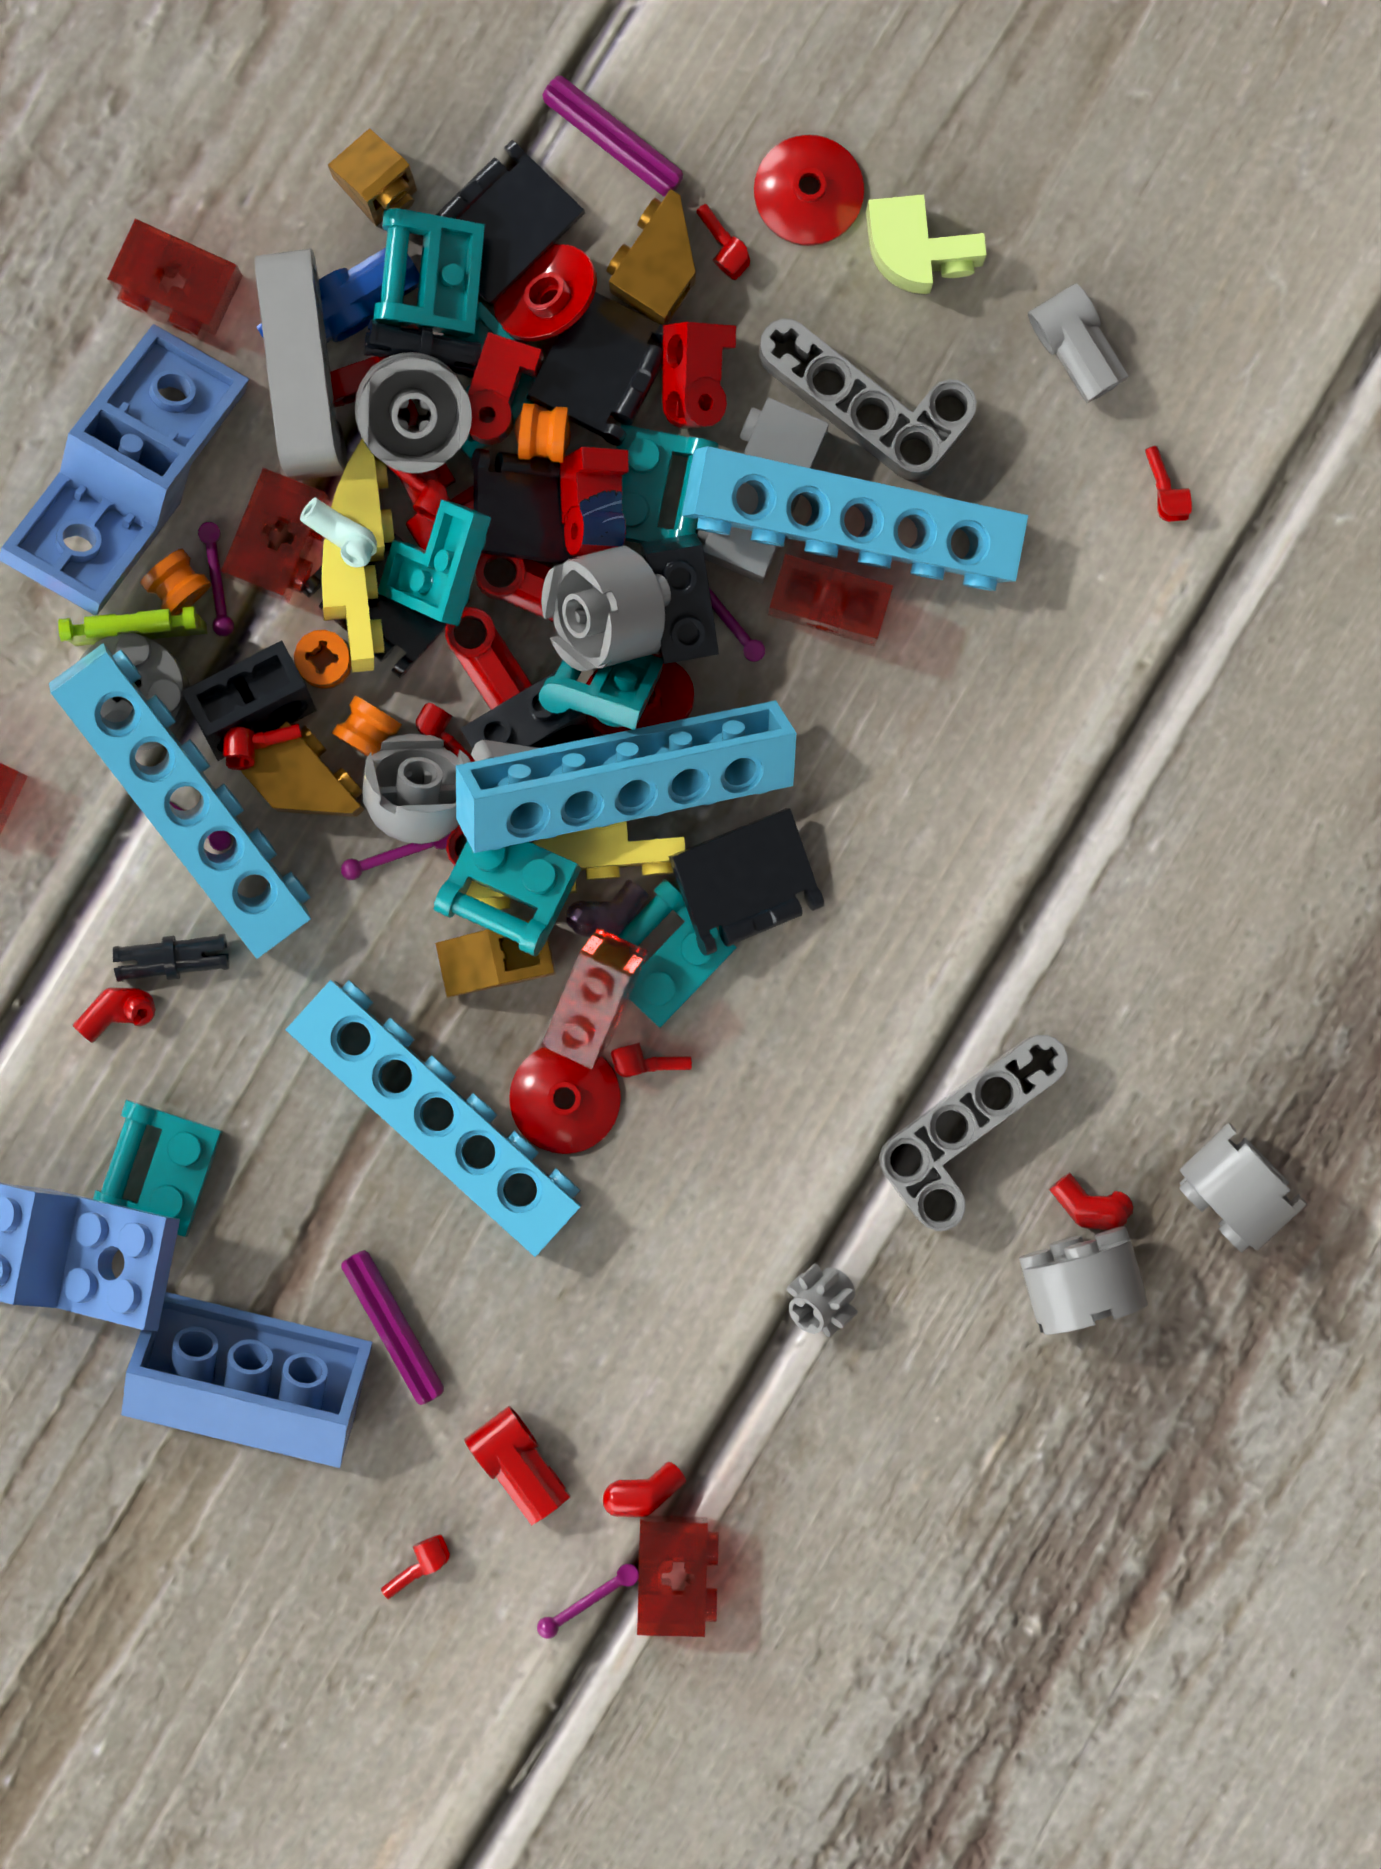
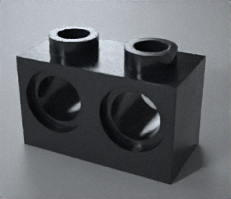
M689 534L642 542L643 558L649 564L654 574H661L665 577L671 591L670 603L665 607V626L661 638V647L658 651L663 663L667 664L719 655L704 550L697 535Z
M282 640L181 691L217 761L225 758L223 755L224 737L231 728L244 727L252 730L254 733H264L279 729L286 722L292 724L317 711L307 686Z
M557 671L460 728L472 749L481 740L544 748L593 738L595 735L582 712L569 708L563 713H551L541 705L539 692L545 681L549 677L555 676Z

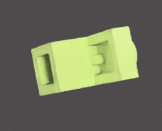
M924 194L868 200L866 217L872 258L881 274L900 289L912 293L930 294L933 285L932 271H941V277L960 278L974 274V267L983 266L987 255L984 233L939 238L928 237Z

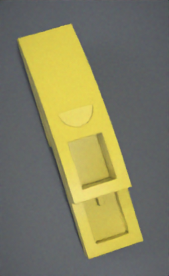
M361 439L345 467L331 508L372 531L377 541V552L371 556L370 562L384 561V543H390L394 540L391 509L380 510L378 489L388 488L387 467L385 463L372 454L363 439ZM325 538L322 559L324 621L346 619L352 673L374 671V654L384 653L381 619L370 620L368 599L378 598L375 565L352 567L346 564L340 554L341 548Z
M627 821L533 842V844L577 863L581 867V871L586 870L587 880L619 878L620 867L642 866L643 876L672 874L674 871L668 856L685 850L684 837L629 841ZM576 881L570 894L577 893ZM471 882L466 895L499 910L510 909L511 898L476 882Z

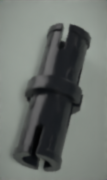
M373 319L369 322L368 330L370 332H366L364 342L365 356L387 358L399 353H422L440 360L454 373L467 376L468 378H473L476 370L474 366H477L481 355V343L479 342L473 343L433 334V328L421 326L419 330H413L377 322V320Z
M219 934L218 936L177 941L175 936H166L162 938V943L125 947L114 946L113 963L130 960L137 961V964L114 968L117 982H124V980L166 975L167 980L180 979V973L216 969L228 970L229 953L205 955L207 951L228 948L226 935Z

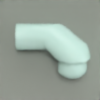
M316 497L309 501L303 509L300 521L341 548L340 554L346 564L352 567L366 566L370 562L371 556L377 552V541L372 531L341 515Z

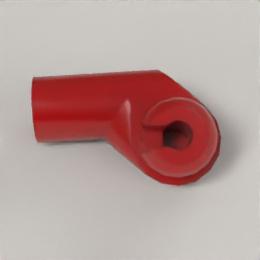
M110 987L102 991L72 1025L83 1037L94 1043L112 1022L131 1023L135 1026H143L151 1022L156 1011L154 1000L149 993L140 988Z
M1070 1172L1048 1189L1074 1222L1082 1228L1111 1230L1123 1227L1127 1223V1219L1133 1214L1134 1206L1127 1194L1114 1191L1112 1195L1089 1196Z

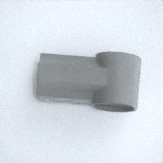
M1077 283L1028 312L1029 321L1037 337L1051 355L1056 354L1086 404L1111 391L1129 377L1099 328L1101 321L1094 305Z

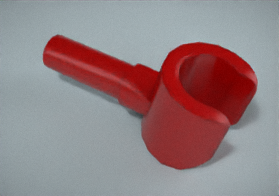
M704 204L696 210V213L716 242L723 247L712 260L725 275L732 280H737L751 262L747 247L738 238L732 237L724 229L710 207Z
M1158 446L1147 448L1145 453L1158 490L1157 512L1159 517L1168 522L1188 520L1189 514L1192 512L1190 489H1171V480Z
M386 465L415 492L420 494L413 505V509L419 515L434 523L441 499L451 502L445 487L435 480L430 479L426 481L416 473L398 471Z
M426 703L416 718L417 730L422 735H431L444 740L443 748L451 751L457 757L460 749L469 757L471 762H475L472 755L453 736L445 732L453 716L433 703Z
M299 724L264 733H254L252 730L244 727L231 728L224 737L223 755L226 757L227 768L231 770L249 769L255 763V749H263L270 745L301 738Z
M640 1042L611 1051L615 1071L622 1077H631L657 1070L692 1069L691 1056H655L644 1059Z
M441 1534L412 1546L418 1563L409 1566L381 1587V1592L387 1599L393 1597L415 1579L438 1571L448 1562L450 1553Z

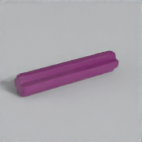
M558 75L550 81L542 94L544 103L663 197L667 195L670 189L676 190L683 179L681 169L566 78Z
M363 1250L345 1259L341 1263V1269L415 1401L423 1405L439 1397L444 1392V1386L370 1254Z

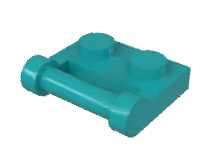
M400 208L384 210L382 229L387 231L382 292L381 302L375 303L373 320L398 327L404 326L415 329L425 326L433 328V332L465 338L475 334L485 224ZM411 233L423 235L417 306L403 304L409 234Z
M621 424V428L626 432V437L622 445L617 446L616 449L628 450V473L622 475V513L626 524L625 541L641 544L642 542L695 534L698 519L682 516L694 449L706 446L718 448L719 444L703 438L684 437ZM672 455L687 457L688 461L674 529L660 528L658 523Z
M648 655L598 669L591 684L587 685L577 681L582 671L572 668L563 660L555 676L549 677L543 684L539 692V701L544 709L551 713H563L570 708L594 716L606 725L613 727L624 726L635 730L660 679L664 663L660 657Z
M467 840L448 880L444 882L436 896L433 909L435 912L449 918L456 914L519 943V950L532 956H537L551 933L581 871V867L571 860L530 842L474 853ZM471 882H476L537 910L533 919L528 923L466 895Z
M665 878L653 890L657 895L604 950L598 947L588 958L602 974L659 1028L670 1019L737 949L734 944L728 947L725 946L721 940L719 930L715 927L709 931L715 940L717 951L704 956L698 947L697 936L682 894ZM673 910L685 922L630 977L620 965Z
M126 1099L121 1116L125 1117V1121L102 1190H95L93 1199L180 1219L177 1235L188 1237L223 1131ZM150 1125L160 1128L162 1131L139 1200L135 1202L123 1198V1194L146 1126Z

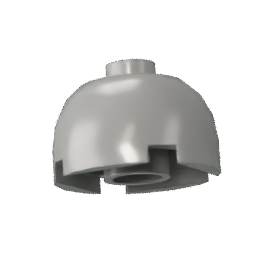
M411 733L390 737L383 741L381 750L373 754V756L370 752L366 758L363 775V803L374 824L386 835L408 843H430L448 836L451 831L459 826L456 819V765L470 763L469 757L460 749L458 757L451 751L443 749L444 740L431 735Z

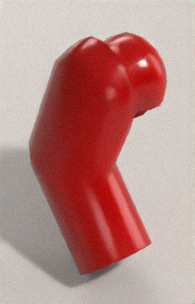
M666 1462L648 1479L617 1480L609 1484L604 1491L603 1507L606 1512L615 1517H647L686 1483V1478L675 1464Z

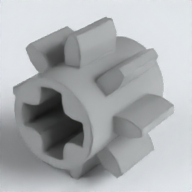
M813 1264L805 1273H801L786 1289L795 1297L789 1304L791 1318L798 1327L808 1333L815 1334L823 1330L827 1337H831L839 1328H843L858 1312L849 1304L855 1297L853 1283L846 1274L836 1268H825L821 1271L817 1264Z

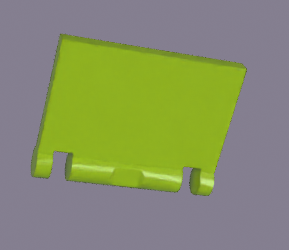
M195 606L183 607L182 615L171 616L170 609L139 611L136 614L85 616L84 624L73 625L71 618L58 620L60 640L69 641L74 646L93 645L106 637L136 633L150 639L208 634L207 623L196 613Z

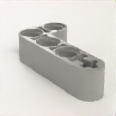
M309 248L255 256V272L275 437L282 470L291 482L342 475L348 463L343 431L335 414L319 277L314 252Z
M793 319L773 321L765 328L761 336L759 357L762 366L769 374L895 474L906 480L918 481L929 476L968 429L976 412L977 401L972 389L962 381L953 379L939 382L929 391L913 412L910 411L805 326ZM789 338L794 340V354L805 364L810 354L816 356L809 362L802 378L797 376L801 362L788 353L784 354L780 359L774 356L776 345L774 340L782 344L787 342ZM825 370L833 371L842 378L844 387L837 394L831 396L823 395L813 385L812 380L814 376ZM945 396L955 397L963 404L965 415L957 421H946L936 413L935 402ZM866 405H876L885 412L887 423L880 429L868 430L859 424L856 417L857 411ZM911 439L920 440L928 446L930 459L923 464L912 465L902 457L900 446L905 441Z
M1036 1035L1021 1041L891 1137L882 1146L879 1154V1163L883 1174L916 1219L924 1226L935 1231H947L955 1227L962 1220L966 1210L965 1198L943 1165L1062 1077L1068 1065V1055L1063 1044L1056 1038L1048 1035ZM1033 1046L1039 1051L1050 1049L1054 1056L1049 1059L1048 1065L1052 1070L1048 1074L1042 1070H1035L1025 1076L1023 1080L1031 1085V1087L1026 1092H1023L1018 1078L1007 1070L1005 1066L1012 1061L1015 1070H1020L1032 1061L1033 1057L1029 1050ZM992 1077L1003 1079L1010 1089L1009 1101L998 1110L988 1108L981 1099L980 1091L982 1085ZM948 1110L958 1112L965 1121L963 1136L953 1143L942 1141L935 1131L937 1118ZM901 1144H911L920 1153L921 1162L919 1168L908 1176L898 1175L890 1165L892 1151ZM935 1189L948 1191L954 1200L952 1213L941 1221L931 1220L924 1211L923 1203L925 1197Z

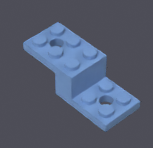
M153 324L68 433L60 472L1 547L0 561L91 614L98 615L180 505L192 463L245 394L249 379ZM173 387L180 390L186 399L170 401L165 399L158 390ZM79 536L89 541L92 548L84 552L74 551L67 547L63 540L68 537Z
M0 1182V1302L12 1305L58 1308L141 1330L158 1331L180 1219L57 1190ZM120 1250L123 1253L125 1263L121 1275L116 1278L112 1271V1260L116 1252Z

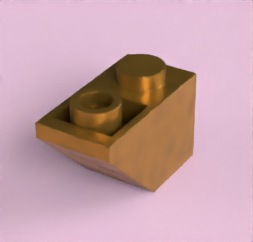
M370 128L328 164L332 178L375 226L383 221L384 210L390 208L408 210L415 201L412 195L417 191L410 165Z
M670 189L662 202L654 198L649 203L637 223V226L643 229L632 247L624 243L618 249L606 270L607 273L612 275L609 280L610 293L649 319L663 325H667L694 286L696 275L681 197L672 189Z
M286 722L280 728H284L291 725L288 722ZM306 725L300 729L301 738L270 745L263 749H255L254 765L249 769L240 770L270 806L278 812L357 817L365 810L356 800L363 793V790L342 767L334 774L319 758L327 749Z
M489 929L435 943L447 998L556 975L549 937L537 956H532L519 950V943Z

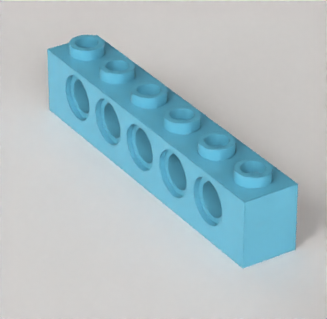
M709 446L694 449L682 511L683 517L698 519L696 529L701 531L730 535L731 527L752 531L750 540L757 543L783 547L785 538L806 542L804 552L837 558L839 549L859 553L857 561L859 564L890 569L893 560L912 564L910 574L915 576L943 580L944 572L964 575V586L989 591H996L997 583L1016 581L1028 515ZM743 483L751 485L758 494V505L751 514L742 511L737 503V491ZM798 494L804 496L809 501L812 509L811 517L804 526L797 523L791 514V503ZM851 506L858 508L865 520L863 531L857 537L848 532L844 523L845 514ZM905 517L912 520L917 528L916 541L910 548L903 545L898 537V526ZM957 529H961L966 533L970 543L968 553L962 559L957 557L951 548V538Z
M102 643L49 682L50 693L252 954L258 959L311 920L308 910L303 904L311 897L292 871L282 876L270 861L278 854L261 830L257 827L251 833L247 831L237 817L244 809L229 788L222 784L215 789L203 773L210 765L196 745L190 739L183 745L178 741L169 729L176 720L156 694L149 700L145 698L134 683L142 676L122 650L112 655L106 645ZM117 696L128 699L133 706L130 715L125 720L110 722L100 714L102 705L108 699ZM158 742L165 746L167 752L164 760L158 765L151 767L138 763L135 755L138 748L144 743ZM190 786L197 789L201 793L200 800L192 809L182 811L170 805L171 795L178 788ZM215 831L231 833L234 836L232 847L222 854H212L204 849V842L211 833ZM249 875H261L268 880L266 889L259 896L250 898L238 893L240 882Z
M775 700L456 765V819L473 852L477 853L539 839L554 838L558 835L591 828L606 827L611 824L648 816H659L664 813L691 807L711 805L716 802L748 795L764 794L772 790L793 786L797 733Z
M330 980L285 1030L527 1251L536 1257L582 1206L574 1199L581 1190L557 1168L550 1175L541 1169L533 1161L539 1152L515 1130L507 1138L491 1123L497 1114L476 1094L472 1093L466 1100L453 1089L450 1084L456 1076L434 1056L431 1055L424 1062L408 1047L415 1039L397 1022L389 1018L383 1025L367 1010L373 1004V1001L354 983L348 980L341 987L336 981ZM359 1022L368 1029L371 1038L370 1044L363 1053L351 1055L342 1047L341 1034L346 1026ZM394 1060L405 1062L412 1072V1081L409 1087L400 1093L389 1091L382 1081L384 1067ZM436 1097L447 1100L454 1112L452 1123L441 1131L431 1129L423 1118L425 1105ZM475 1135L489 1138L495 1147L494 1160L485 1168H477L470 1165L464 1155L467 1141ZM524 1173L535 1181L537 1194L530 1204L516 1205L508 1199L505 1186L507 1180L513 1174Z

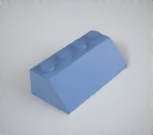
M166 1292L158 1331L141 1330L126 1371L121 1415L340 1468L353 1427L373 1342Z

